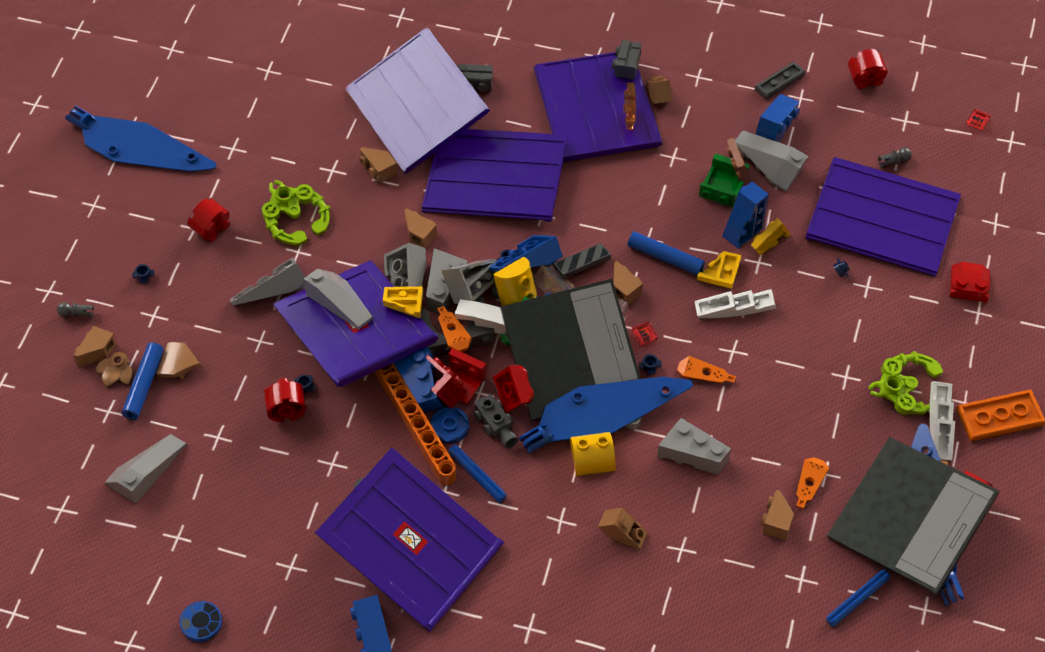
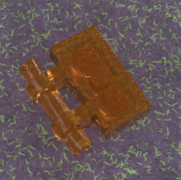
M627 83V90H624V101L626 103H623V113L627 114L625 117L626 127L631 130L636 123V93L634 83Z

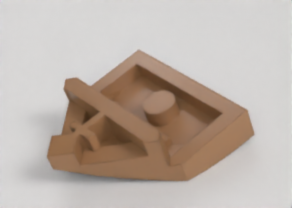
M168 342L156 375L159 378H176L179 376L183 380L187 372L194 367L199 368L201 363L186 343Z

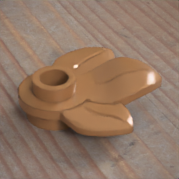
M116 352L110 358L103 359L96 368V372L103 374L102 381L107 388L118 380L129 385L133 376V370L128 365L129 358L123 352ZM118 358H121L120 363H116Z

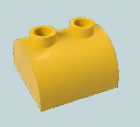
M522 257L493 274L502 306L521 302L525 296L530 299L537 297L530 263L527 258Z
M610 432L570 437V447L576 476L616 470L614 445Z

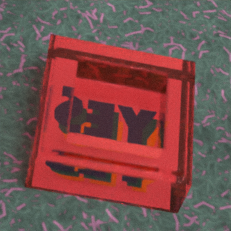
M974 109L966 124L983 131L991 115Z
M649 321L632 327L631 332L640 346L657 339V334Z

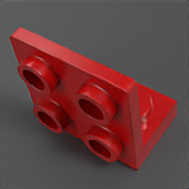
M452 348L448 353V368L464 382L462 387L467 392L459 401L468 405L487 377L486 363Z
M427 355L426 359L444 375L435 383L431 390L452 409L467 392L462 387L464 382L437 357L432 359Z

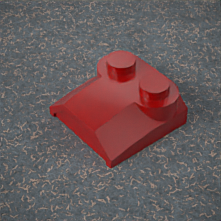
M968 262L953 264L949 297L987 303L991 287L990 270L982 264Z
M521 365L508 366L492 377L506 414L524 404L532 402L534 391L530 386L528 373Z

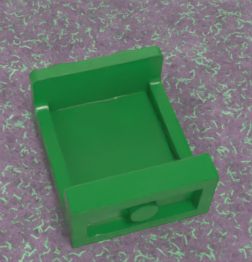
M715 153L712 166L704 182L700 184V197L721 203L722 205L734 206L744 181H739L730 158ZM745 163L747 171H749V164Z

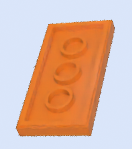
M1031 389L957 405L956 408L970 442L1045 425V418Z

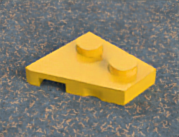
M777 218L768 224L762 234L754 238L751 246L762 255L768 249L778 244V238L783 235L787 238L791 234Z
M723 251L717 256L716 260L708 264L707 269L698 273L697 280L732 289L742 255Z
M423 286L384 287L383 306L421 318Z

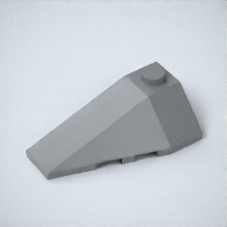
M742 131L735 140L739 151L756 165L755 168L758 171H762L772 185L784 192H787L801 173L808 159L807 155L794 147L746 131Z
M407 243L384 254V272L394 287L422 286L426 269V250L424 247Z
M291 258L273 269L270 277L263 276L256 282L255 287L251 285L232 297L230 302L232 305L289 293L294 290L298 292L305 287V276L295 259Z
M316 269L304 278L306 295L355 328L361 329L373 320L372 315L349 283L334 272Z
M170 434L119 466L104 483L134 503H137L187 444Z

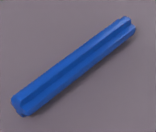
M454 444L448 449L449 454L497 502L501 503L507 498V494L458 445Z
M886 570L878 572L827 616L826 622L832 627L836 626L889 580L890 574Z

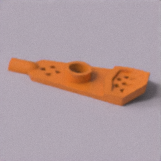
M445 306L437 308L440 313L438 320L448 348H453L460 352L468 350L472 340L469 333L452 312H447Z
M688 356L680 361L677 368L678 374L686 379L734 383L736 376L727 374L726 370L692 356ZM707 371L710 375L706 376L703 372Z
M815 457L804 459L796 493L799 498L796 506L799 509H804L806 501L813 499L829 471V467L823 460ZM811 481L813 485L807 486L806 482Z

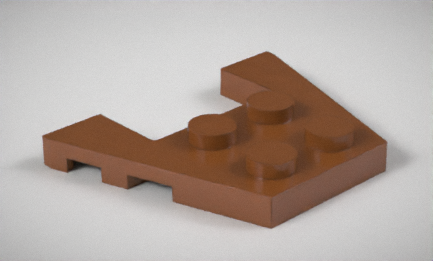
M732 137L727 139L729 147L726 150L739 181H744L745 186H747L752 180L735 139Z

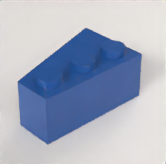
M780 94L760 116L755 135L780 142L792 121L799 115V101Z
M753 182L743 186L739 190L722 237L739 249L764 228L769 194Z
M428 347L394 362L424 413L443 408L442 400L431 390L438 381L436 367L426 359L427 355L434 359Z
M378 595L352 601V608L349 609L352 621L356 620L358 626L355 629L358 641H362L364 648L360 649V652H392Z

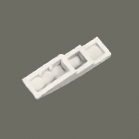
M771 289L755 294L750 290L735 295L730 291L695 301L698 319L735 317L776 309Z
M460 299L455 311L456 319L471 320L475 322V326L494 328L495 333L507 335L500 307Z
M933 381L931 382L930 434L940 460L952 461L955 421H953L954 402H951L953 384Z

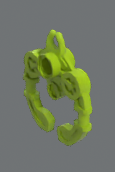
M275 180L274 183L280 186L275 190L273 189L274 184L269 183V191L272 196L270 201L262 206V216L265 219L266 229L272 232L274 240L277 239L282 243L292 246H300L307 242L304 231L287 234L283 229L278 230L277 219L280 217V212L287 214L293 219L300 216L299 203L308 204L312 202L313 206L318 205L321 219L313 223L311 226L312 232L317 236L326 232L329 226V211L331 208L324 203L322 196L313 191L311 186L302 184L297 188L285 186L281 181Z
M916 351L907 355L901 353L893 358L886 359L881 367L882 377L880 381L873 382L868 386L869 390L878 387L880 392L871 391L870 394L892 401L896 411L902 415H925L927 412H930V404L916 403L914 397L908 394L916 389L918 380L912 376H903L900 372L902 367L907 365V362H913L914 365L925 366L927 374L932 378H936L943 373L941 365L933 358L919 354Z

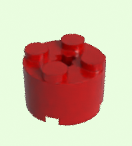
M867 49L857 53L858 56L853 59L852 56L849 59L847 65L857 89H863L869 85L880 86L884 83L883 80L887 76L888 70L880 52L878 53L875 49Z
M206 198L196 205L192 211L194 213L192 219L189 217L187 222L188 227L209 242H213L217 238L218 232L224 231L229 227L230 221L228 219L230 213L213 198H210V200Z
M281 378L277 380V383L263 390L266 412L270 420L284 422L283 419L290 418L291 421H294L305 414L306 404L302 384L289 381L287 378Z

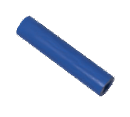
M633 231L628 240V247L696 276L705 267L704 260Z
M157 343L147 344L121 412L128 419L137 420L139 418L164 348Z

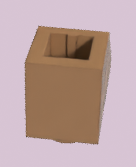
M661 76L650 77L651 80L646 81L652 103L672 101L670 80L664 79Z
M365 147L360 148L361 156L359 160L362 166L368 168L370 176L375 178L379 184L398 175L397 162L388 151Z
M406 208L404 212L409 242L426 249L437 236V224L431 219L422 217L416 211Z
M616 261L614 263L613 283L618 300L627 307L642 295L643 283L639 277H635L630 273L626 266Z
M93 326L85 334L81 345L74 351L77 366L82 367L107 359L117 345L114 333Z
M776 490L774 497H769L767 508L770 509L768 514H763L761 525H764V534L786 541L794 513L781 491Z
M623 508L605 510L598 525V528L610 539L636 549L641 548L648 533Z

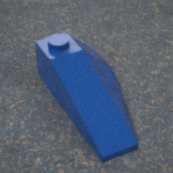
M533 235L517 245L518 249L510 250L508 252L509 256L500 258L489 269L490 271H500L522 257L529 260L530 267L551 266L558 259L562 258L563 254L556 236Z

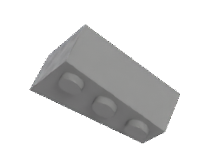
M434 248L426 293L427 310L440 314L437 309L439 307L445 306L446 310H448L453 299L441 270L467 264V260Z
M496 259L480 260L441 270L454 304H459L460 299L476 300L495 282L493 274L498 271H490L489 267L496 262Z
M680 418L658 445L657 458H668L675 460V463L678 464L686 463L693 465L696 469L718 475L729 462L731 448Z

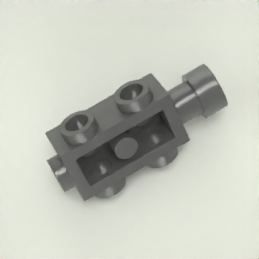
M490 394L486 397H481L474 403V416L478 422L483 421L486 434L488 436L492 435L495 439L500 437L501 443L505 448L513 447L518 442V438L514 432H511L513 420L509 413L506 414L503 411L501 402L498 399L495 400L493 395Z

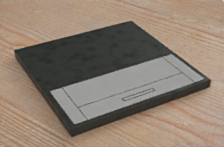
M613 279L500 307L515 364L517 366L521 365L526 369L530 386L534 391L532 402L527 404L531 421L542 418L546 405L580 386L641 379Z
M889 437L827 537L925 590L938 595L999 495V490Z

